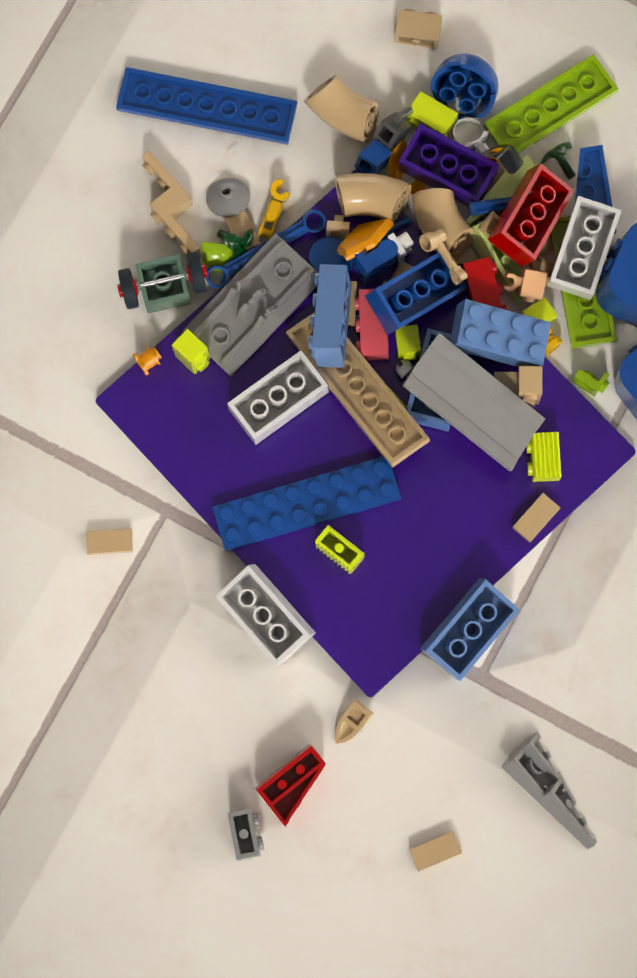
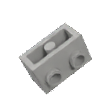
M251 808L229 812L228 818L236 859L240 861L261 856L260 851L264 850L262 836L257 837L256 827H260L258 814L253 813Z

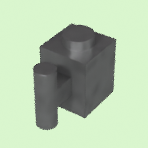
M407 106L384 118L373 134L389 150L403 141L411 129L412 125L406 121V118L413 113L412 107Z

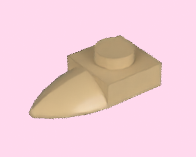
M358 699L353 700L337 724L335 730V743L337 744L346 742L356 736L374 715Z

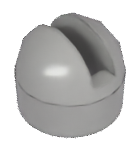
M401 360L403 364L401 367L398 364L396 365V373L402 380L407 378L415 367L409 360Z

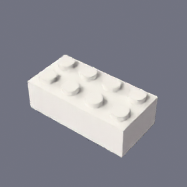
M581 196L577 197L547 286L588 300L593 297L622 210Z
M299 351L228 402L227 405L229 411L253 443L257 445L326 395L329 389L327 383L302 351Z
M256 564L248 565L215 596L276 666L283 664L316 634Z

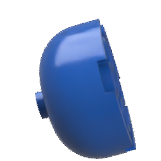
M468 53L456 54L445 59L437 68L430 85V90H432L435 100L448 108L450 107L447 102H453L458 93L462 94L458 107L464 113H458L459 120L465 118V116L469 118L478 117L480 119L487 115L494 105L499 89L498 78L492 66L483 58ZM481 98V104H480V106L475 110V108H476V106H477V104H478V102H479V99Z

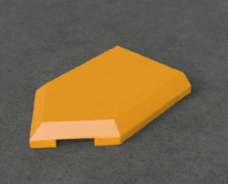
M386 218L358 224L337 249L338 254L348 261L364 249L368 251L375 247L393 227V221Z

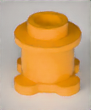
M146 346L147 349L139 355H136V353L132 354L146 376L149 374L148 370L156 364L160 365L159 360L162 357L155 347L150 349L149 346Z

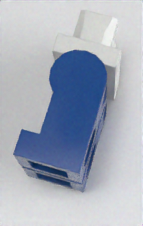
M407 232L398 237L392 233L379 244L378 248L365 255L361 251L355 254L354 270L365 286L391 271L396 264L399 266L401 262H404L405 256L412 252L411 246L414 242Z

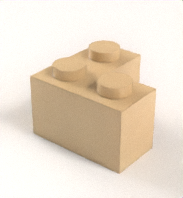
M519 366L518 372H494L493 377L529 406L534 407L535 404H539L542 396V366Z

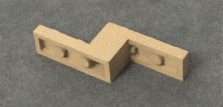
M148 150L142 155L144 162L142 166L149 175L154 174L158 179L156 181L157 184L165 191L149 204L152 211L150 215L157 224L161 222L166 227L164 231L171 240L176 239L180 243L178 247L185 256L193 252H198L200 255V249L197 244L175 221L193 206L192 200Z

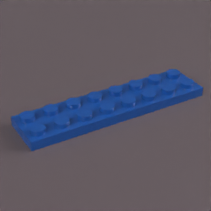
M126 67L116 109L120 112L288 145L298 102Z
M380 457L213 506L212 508L226 552L399 501L401 496L391 465L384 457Z

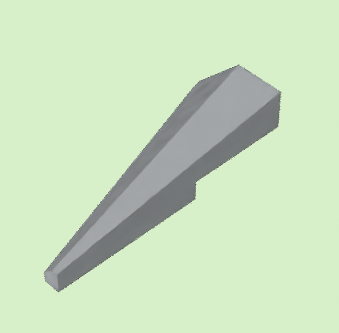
M536 732L515 749L501 767L581 844L589 849L595 846L597 840L596 838H591L584 825L587 824L585 818H580L574 807L577 804L560 771L556 772L549 761L551 755L549 751L545 752L539 742L541 736Z

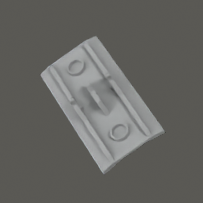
M275 233L188 324L183 332L187 329L190 330L207 346L210 358L232 377L317 288L315 286V273L318 272Z
M440 333L431 342L402 385L510 472L535 432L545 420L542 415Z

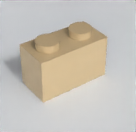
M413 9L399 10L395 43L438 49L442 16L435 12L420 13Z

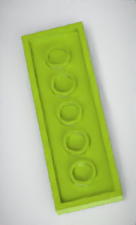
M593 54L485 121L483 126L489 131V135L497 146L511 144L518 153H521L617 93L619 88Z
M570 216L559 217L550 233L555 260ZM597 286L590 300L561 291L571 349L615 343L617 341L613 317L606 313L598 304L596 298Z

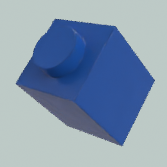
M375 139L360 152L354 167L361 173L378 174L387 166L392 152Z

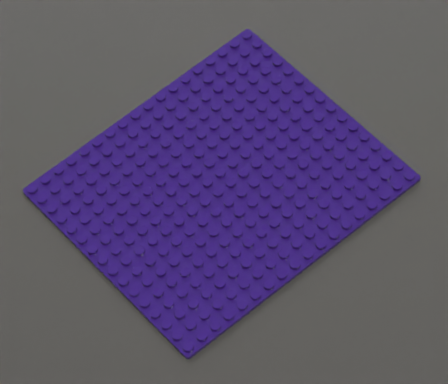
M355 169V170H353L351 173H361V172H360L358 169ZM336 187L311 208L324 214L326 219L325 227L317 233L309 231L288 243L308 264L311 247L318 240L326 237L327 220L334 221L335 215H343ZM402 211L395 222L407 217V215ZM317 213L310 214L306 219L307 226L311 229H317L316 226L320 222V215ZM301 216L294 224L301 221L303 216ZM371 216L344 217L343 222H350V234L358 224L381 219ZM413 221L393 231L396 237L407 232L413 240L412 252L405 256L404 260L405 263L412 267L436 254L434 250L426 252L422 249L419 238L423 234ZM353 264L349 276L351 281H357V297H359V289H376L382 286L384 281L388 282L398 268L397 264L391 271L365 286L354 270ZM224 287L220 288L155 346L162 357L159 360L160 365L156 364L148 370L149 374L146 376L136 362L95 400L101 410L220 538L221 535L213 506L383 457L330 389L326 395L257 445L253 443L228 409V402L299 352L287 337L286 331L315 312L313 294L317 293V288L232 377L212 358H210L209 365L202 372L198 371L196 374H193L175 357L172 344L184 333L183 330ZM467 290L458 293L416 318L413 323L410 322L405 325H418L421 352L428 328L449 334L452 333L457 304L465 299L469 300ZM356 310V319H360L359 310ZM356 321L355 327H348L347 332L348 339L355 347L356 341H360V332H356ZM394 331L388 335L389 360H372L367 362L387 387L408 406L411 392L402 386L407 378L402 380L396 373V365L398 364L401 367L403 365L401 360L403 359H398ZM471 354L468 355L492 376H494V372H518L519 367ZM417 357L416 360L410 362L415 366L420 360V357ZM546 357L542 366V396L539 404H535L532 408L545 418L535 433L559 432L560 481L532 482V476L527 474V462H531V454L526 453V448L510 472L452 425H450L449 432L418 424L427 434L430 442L392 468L401 500L232 550L246 566L253 564L258 566L316 632L312 636L315 641L367 697H374L422 652L420 649L479 578L486 579L494 586L635 455V448ZM544 493L560 509L529 543L513 529V526L541 494ZM328 525L365 553L364 559L352 574H348L345 568H341V565H338L337 562L334 563V559L330 560L327 554H323V551L316 548L315 540Z

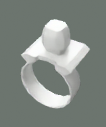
M463 118L455 123L453 128V140L459 143L454 136L455 128L461 123L471 122L480 128L482 136L476 141L466 142L463 146L474 150L478 154L489 150L486 145L489 131L484 130L483 132V127L479 121L474 118Z

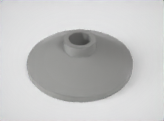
M224 178L215 182L206 194L208 208L215 215L221 217L238 215L245 210L250 201V192L247 185L235 178Z

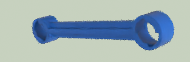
M308 210L304 213L301 221L277 235L288 244L309 231L313 233L320 232L326 224L325 216L318 210ZM312 213L320 215V222L316 226L317 229H311L307 226L306 219ZM270 239L223 266L213 265L207 269L208 277H205L207 283L213 288L224 287L229 277L238 273ZM214 269L223 271V278L219 285H214L209 281L210 273Z

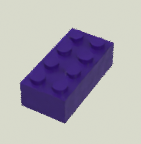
M420 124L399 160L398 170L432 188H444L453 191L455 200L469 206L470 202L483 200L498 173L499 164Z

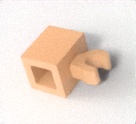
M520 267L519 276L513 273H505V276L512 278L513 281L509 286L503 285L504 289L508 291L516 289L515 293L522 296L521 300L534 302L535 299L542 300L547 278L546 272Z

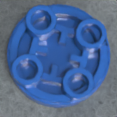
M325 237L318 240L309 252V264L318 273L320 264L347 265L350 272L354 264V258L347 261L338 254L337 249L343 242V239L338 237Z

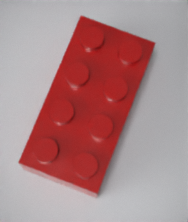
M542 163L532 167L525 173L487 240L521 267L535 261L575 190Z

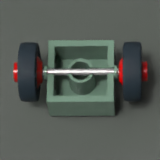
M198 252L187 254V273L183 270L179 254L135 264L139 278L137 283L132 277L129 268L119 270L120 284H117L120 298H124L126 308L134 309L139 307L137 298L139 291H142L148 314L191 304L186 283L188 278L193 284L196 293L207 291L204 279L208 277L206 266L201 264Z

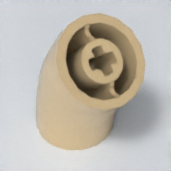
M337 75L322 83L304 100L312 112L340 133L365 143L372 138L378 123V103L355 93Z
M350 173L334 177L337 197L344 217L371 216L380 219L388 218L395 222L405 208L412 188L411 184L402 180L373 173Z
M432 188L414 193L412 195L413 208L422 234L434 232L438 229L444 230L447 239L443 243L453 260H458L471 245L474 238V230L459 213L453 191L444 188Z

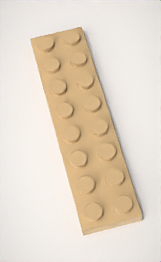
M311 315L286 331L287 337L299 351L304 353L327 383L331 392L392 468L430 442L427 434L348 337L344 368L317 367L315 358L311 357V349H309L308 345L309 335H313Z

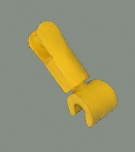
M283 179L275 180L271 185L270 197L272 200H269L257 236L259 238L260 236L269 239L273 237L284 206L282 203L287 202L290 198L289 192L277 193L278 190L283 188ZM265 223L273 225L272 230L264 228Z

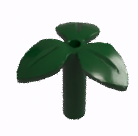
M570 142L557 145L543 156L541 160L543 165L548 159L555 158L568 180L576 176L564 156L566 155V149L572 148Z
M220 229L217 232V237L222 239L229 249L236 250L232 257L233 260L247 252L244 247L251 246L254 232L253 229H248L244 233L243 239H241L239 235L229 234Z

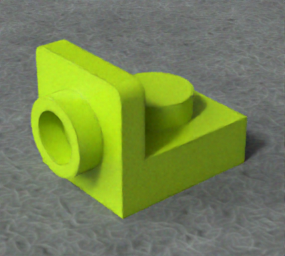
M579 369L572 382L595 397L598 392L603 393L610 382L607 379L610 374L605 372L602 378L597 381L594 374L587 370L582 371Z

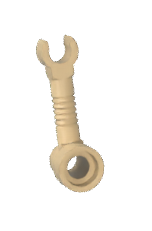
M438 229L421 235L419 243L422 249L426 252L437 249L449 268L451 279L455 285L462 283L463 280L468 278L467 273L456 264L443 242L447 239L444 230Z

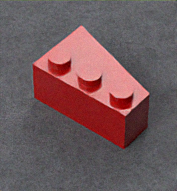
M481 257L457 264L467 273L468 278L464 281L468 287L465 290H467L469 300L507 310L506 305L502 304L500 298L503 295L500 282L496 283L494 274L497 273V268L494 260H490V257Z
M309 744L255 787L256 791L285 827L326 763L313 746Z

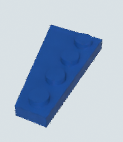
M603 145L580 148L575 201L578 196L613 207Z

